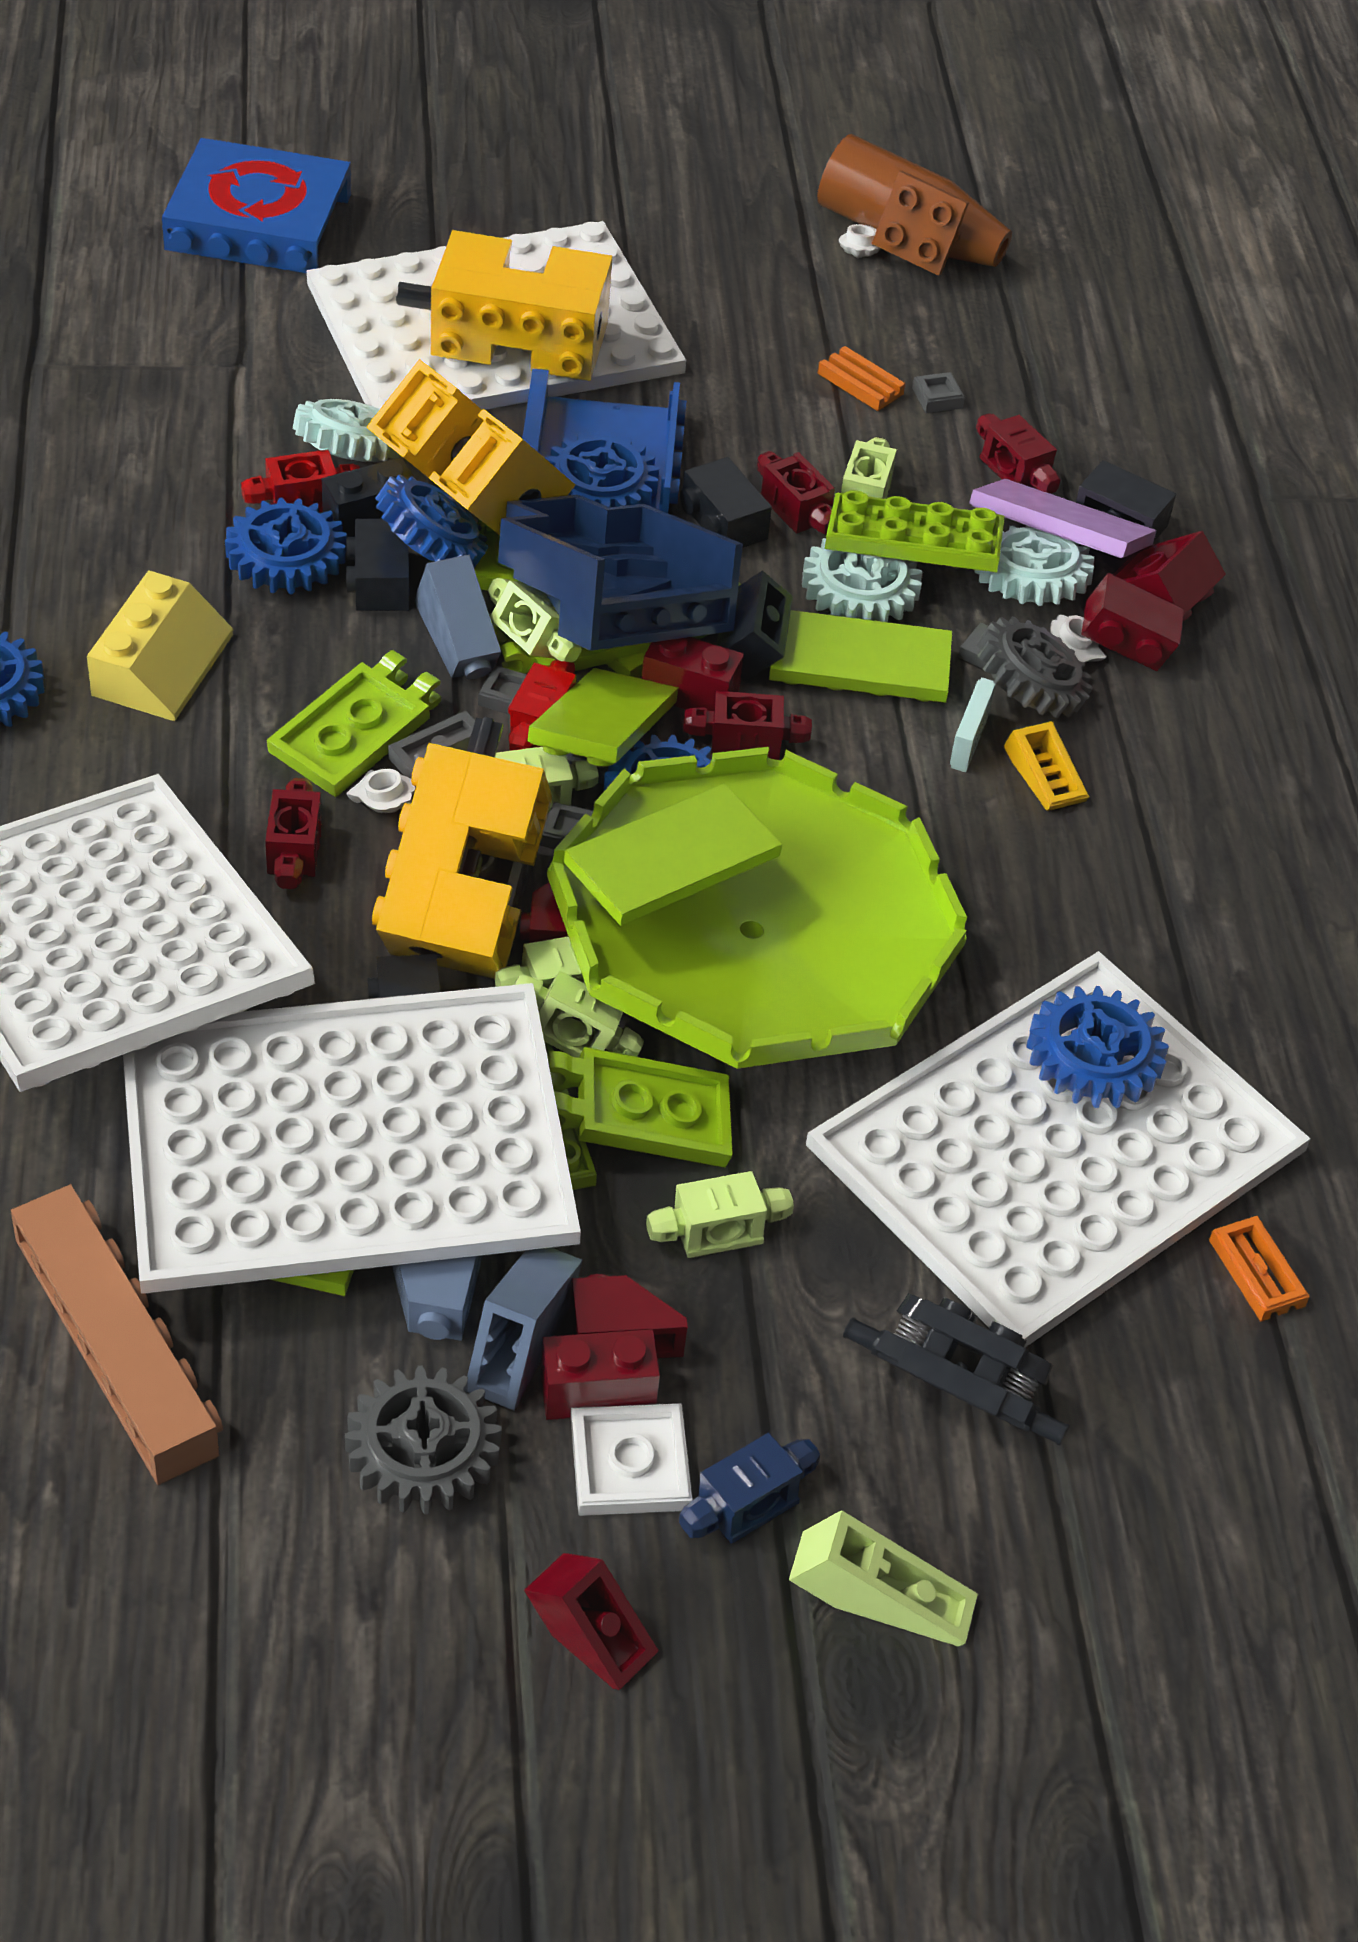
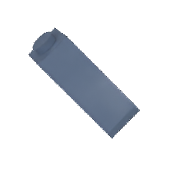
M470 555L427 563L415 597V603L451 678L466 676L467 679H477L489 674L498 661L501 649Z
M554 1248L526 1250L485 1300L467 1375V1392L471 1393L483 1388L485 1390V1399L515 1410L541 1363L543 1337L555 1336L570 1308L572 1278L579 1277L582 1259Z
M483 1255L392 1265L408 1332L419 1333L434 1340L448 1338L462 1341Z

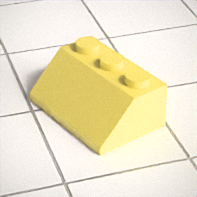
M148 570L87 655L91 696L175 721L233 636V628L189 582Z

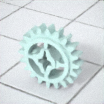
M323 399L315 403L306 401L305 405L299 404L298 409H296L293 429L296 430L295 434L304 437V442L312 444L319 450L328 449L331 455L363 462L387 461L388 458L397 459L401 456L366 428L380 410L376 407L350 400Z
M1012 525L1009 526V531H1003L997 573L974 570V572L979 574L980 583H989L988 591H1000L1003 593V599L1011 597L1019 600L1020 604L1036 602L1038 606H1042L1043 602H1053L1058 605L1061 598L1065 597L1073 601L1075 600L1076 592L1086 593L1087 585L1092 583L1094 556L1089 555L1090 548L1088 546H1079V543L1027 525L1022 528H1016Z
M826 538L822 539L821 548L812 546L810 557H805L802 587L807 589V600H817V611L828 608L831 611L830 615L888 622L889 615L901 620L904 610L912 612L915 601L919 600L922 570L916 569V561L825 549Z

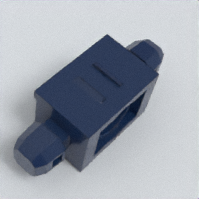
M768 1432L700 1473L699 1496L684 1506L680 1513L679 1523L682 1529L690 1538H702L717 1531L719 1528L731 1544L799 1503L800 1479L802 1480L814 1471L819 1464L820 1452L810 1439H797L781 1447Z

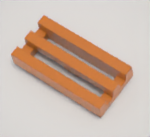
M846 346L840 349L839 355L834 352L829 356V362L823 359L819 362L817 374L876 411L881 410L904 395L906 383Z
M1258 1216L1212 1230L1209 1238L1210 1243L1260 1322L1270 1319L1273 1312H1276L1278 1316L1288 1313L1291 1306H1294L1296 1310L1306 1307L1310 1297ZM1247 1232L1260 1254L1254 1252L1243 1233ZM1268 1266L1282 1286L1285 1294H1281L1267 1272Z

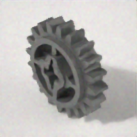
M1013 616L1009 621L1000 617L996 623L992 621L980 637L981 639L977 647L981 651L977 656L982 661L987 662L983 670L991 673L995 679L993 683L1006 691L1008 697H1013L1021 702L1023 707L1027 708L1029 706L1034 708L1041 715L1045 711H1049L1055 718H1058L1061 713L1070 717L1074 711L1078 712L1089 698L1088 694L1092 691L1093 687L1088 684L1091 675L1082 671L1085 663L1077 659L1074 654L1075 651L1063 643L1060 637L1054 636L1045 627L1035 626L1029 620L1025 623H1020Z
M422 1365L417 1367L413 1380H407L399 1369L394 1370V1386L392 1387L376 1379L374 1381V1398L369 1395L359 1394L357 1397L358 1412H350L347 1416L349 1432L345 1433V1452L350 1453V1472H360V1488L367 1490L378 1485L377 1500L380 1504L388 1501L393 1495L399 1496V1511L403 1513L409 1508L412 1500H419L422 1512L429 1514L433 1499H440L447 1510L453 1509L454 1492H459L469 1500L473 1499L474 1481L488 1484L490 1481V1466H495L499 1463L500 1447L498 1445L501 1444L502 1429L501 1426L496 1425V1406H485V1390L483 1388L477 1389L467 1394L468 1377L463 1375L453 1384L447 1383V1369L443 1367L437 1372L434 1379L426 1377V1371ZM420 1429L425 1430L427 1449H422ZM461 1451L459 1455L455 1457V1452Z

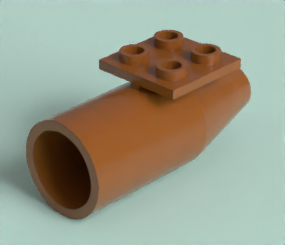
M848 134L837 145L825 167L819 184L817 199L820 206L858 224L875 228L877 231L872 241L873 245L938 276L942 274L948 258L996 267L1003 259L1011 242L1012 231L952 180L854 134Z

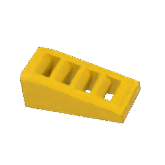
M1052 721L1012 731L1004 748L1010 760L1046 811L1088 800L1089 795ZM1039 749L1041 753L1035 755L1033 750ZM1048 762L1050 766L1041 768L1039 763ZM1057 774L1059 779L1047 781L1046 776ZM1066 787L1069 791L1068 793L1055 796L1052 790Z

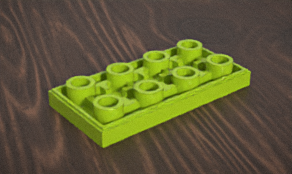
M852 490L835 494L826 535L825 549L997 573L1005 516L996 514L987 508H975L971 511L956 509L944 502H934L929 505L912 503L900 496L883 499L868 497L861 491Z
M791 610L785 656L771 665L769 680L781 681L790 685L805 684L827 687L831 690L844 689L872 693L877 696L890 695L914 698L923 702L937 701L946 703L949 687L952 631Z
M593 668L529 726L528 742L543 746V750L551 755L562 756L571 753L587 757L586 760L596 766H611L617 763L677 702L678 687Z
M724 783L566 849L564 863L615 921L622 926L779 857L783 844Z

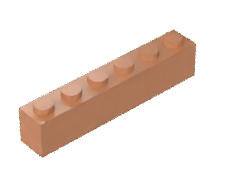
M70 1184L11 1209L17 1244L157 1486L218 1457L217 1433L223 1431L220 1416L210 1400L202 1403L195 1391L198 1388L197 1381L187 1360L183 1358L177 1361L170 1350L173 1348V1342L165 1323L160 1317L154 1320L150 1317L146 1310L149 1307L145 1293L141 1294L140 1282L137 1278L128 1280L122 1270L125 1268V1263L120 1249L112 1238L105 1241L99 1232L101 1222L91 1201L81 1202Z

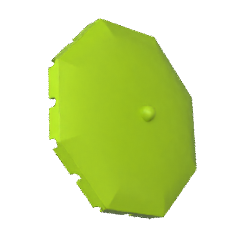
M769 747L713 753L709 765L702 768L697 767L695 755L639 761L634 774L631 775L625 768L619 773L595 801L592 816L584 814L554 849V856L547 870V877L589 995L737 1069L896 1046L965 945L967 930H965L966 913L947 874H938L937 872L940 859L920 817L912 820L911 823L906 817L908 806L857 782H854L851 786L850 792L842 791L837 786V773L788 750L785 751V756L782 760L770 759L768 757ZM724 783L783 844L779 857L622 926L615 921L564 863L566 849Z

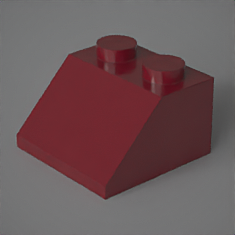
M1202 530L1141 549L1112 575L1184 609V621L1192 615L1191 608L1196 603L1207 599L1214 593L1213 587L1226 573Z

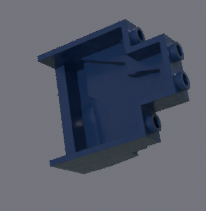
M578 494L507 501L506 518H501L498 562L514 569V579L546 594L559 614L558 636L593 651L734 631L742 543L646 504L607 507Z

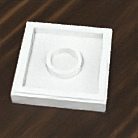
M682 1403L571 1408V1429L579 1516L682 1511L684 1506L692 1501Z

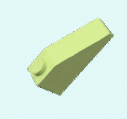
M842 1510L803 1531L789 1577V1581L834 1608L958 1647L966 1644L978 1595Z

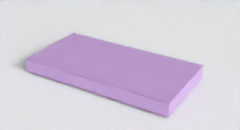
M1002 479L973 489L969 503L973 507L990 509L996 514L1005 516L1007 519L1119 558L1126 557L1152 545L1157 531L1008 479Z

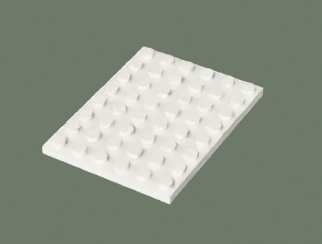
M604 221L586 222L582 225L550 228L546 231L513 234L509 237H504L505 239H512L509 268L544 273L552 246L613 256L608 324L592 379L587 381L549 374L548 397L563 396L685 373V357ZM446 246L414 253L404 252L395 256L377 259H363L359 262L341 265H326L322 268L307 270V285L365 404L381 409L419 359L458 388L481 409L487 410L528 402L532 376L530 350L497 345L491 365L431 355V310L396 304L399 282L432 287Z
M159 774L0 826V1061L19 1092L46 1085L52 1080L85 1068L95 1067L101 1062L134 1050L144 1049L155 1042L183 1032L193 1031L204 1024L232 1014L242 1013L253 1006L278 997L288 996L297 990L315 984L312 966Z
M1098 951L808 1132L806 1146L989 1328L994 1321L1021 1334L1022 1338L1027 1341L1024 1346L1025 1348L1304 1153L1310 1138ZM1075 986H1080L1086 995H1092L1096 986H1100L1103 996L1111 997L1115 991L1119 990L1122 993L1121 1001L1126 1004L1138 999L1140 1004L1137 1012L1139 1014L1153 1012L1155 1014L1152 1027L1157 1026L1165 1029L1162 1042L1169 1045L1161 1079H1156L1153 1091L1147 1092L1142 1090L1139 1101L1136 1103L1127 1098L1126 1095H1123L1119 1108H1115L1109 1098H1102L1099 1108H1094L1091 1097L1083 1096L1082 1100L1076 1104L1072 1101V1091L1066 1089L1062 1093H1054L1057 1080L1055 1078L1046 1081L1039 1079L1042 1066L1030 1065L1029 1060L1032 1050L1026 1048L1033 1015L1039 1014L1044 1000L1054 1004L1058 991L1065 993L1072 999ZM1077 1027L1066 1031L1061 1036L1071 1035V1031L1077 1029ZM1134 1055L1124 1056L1123 1061L1117 1064L1121 1065L1129 1062L1134 1058Z
M533 983L244 1011L204 1024L193 1031L183 1032L155 1042L144 1049L123 1054L141 1294L580 1244V1225Z

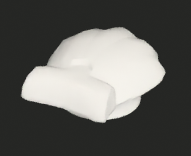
M851 225L847 228V233L839 238L840 246L844 251L856 258L872 256L881 249L872 244L877 230L871 226Z
M1059 615L1057 620H1052L1051 634L1060 637L1063 643L1070 649H1073L1079 661L1086 663L1102 661L1106 658V655L1099 649L1098 643L1081 635L1083 617Z
M370 770L358 784L347 792V796L353 802H363L367 807L378 813H393L398 809H402L405 803L411 804L415 786L412 785L411 778L400 775L396 770Z

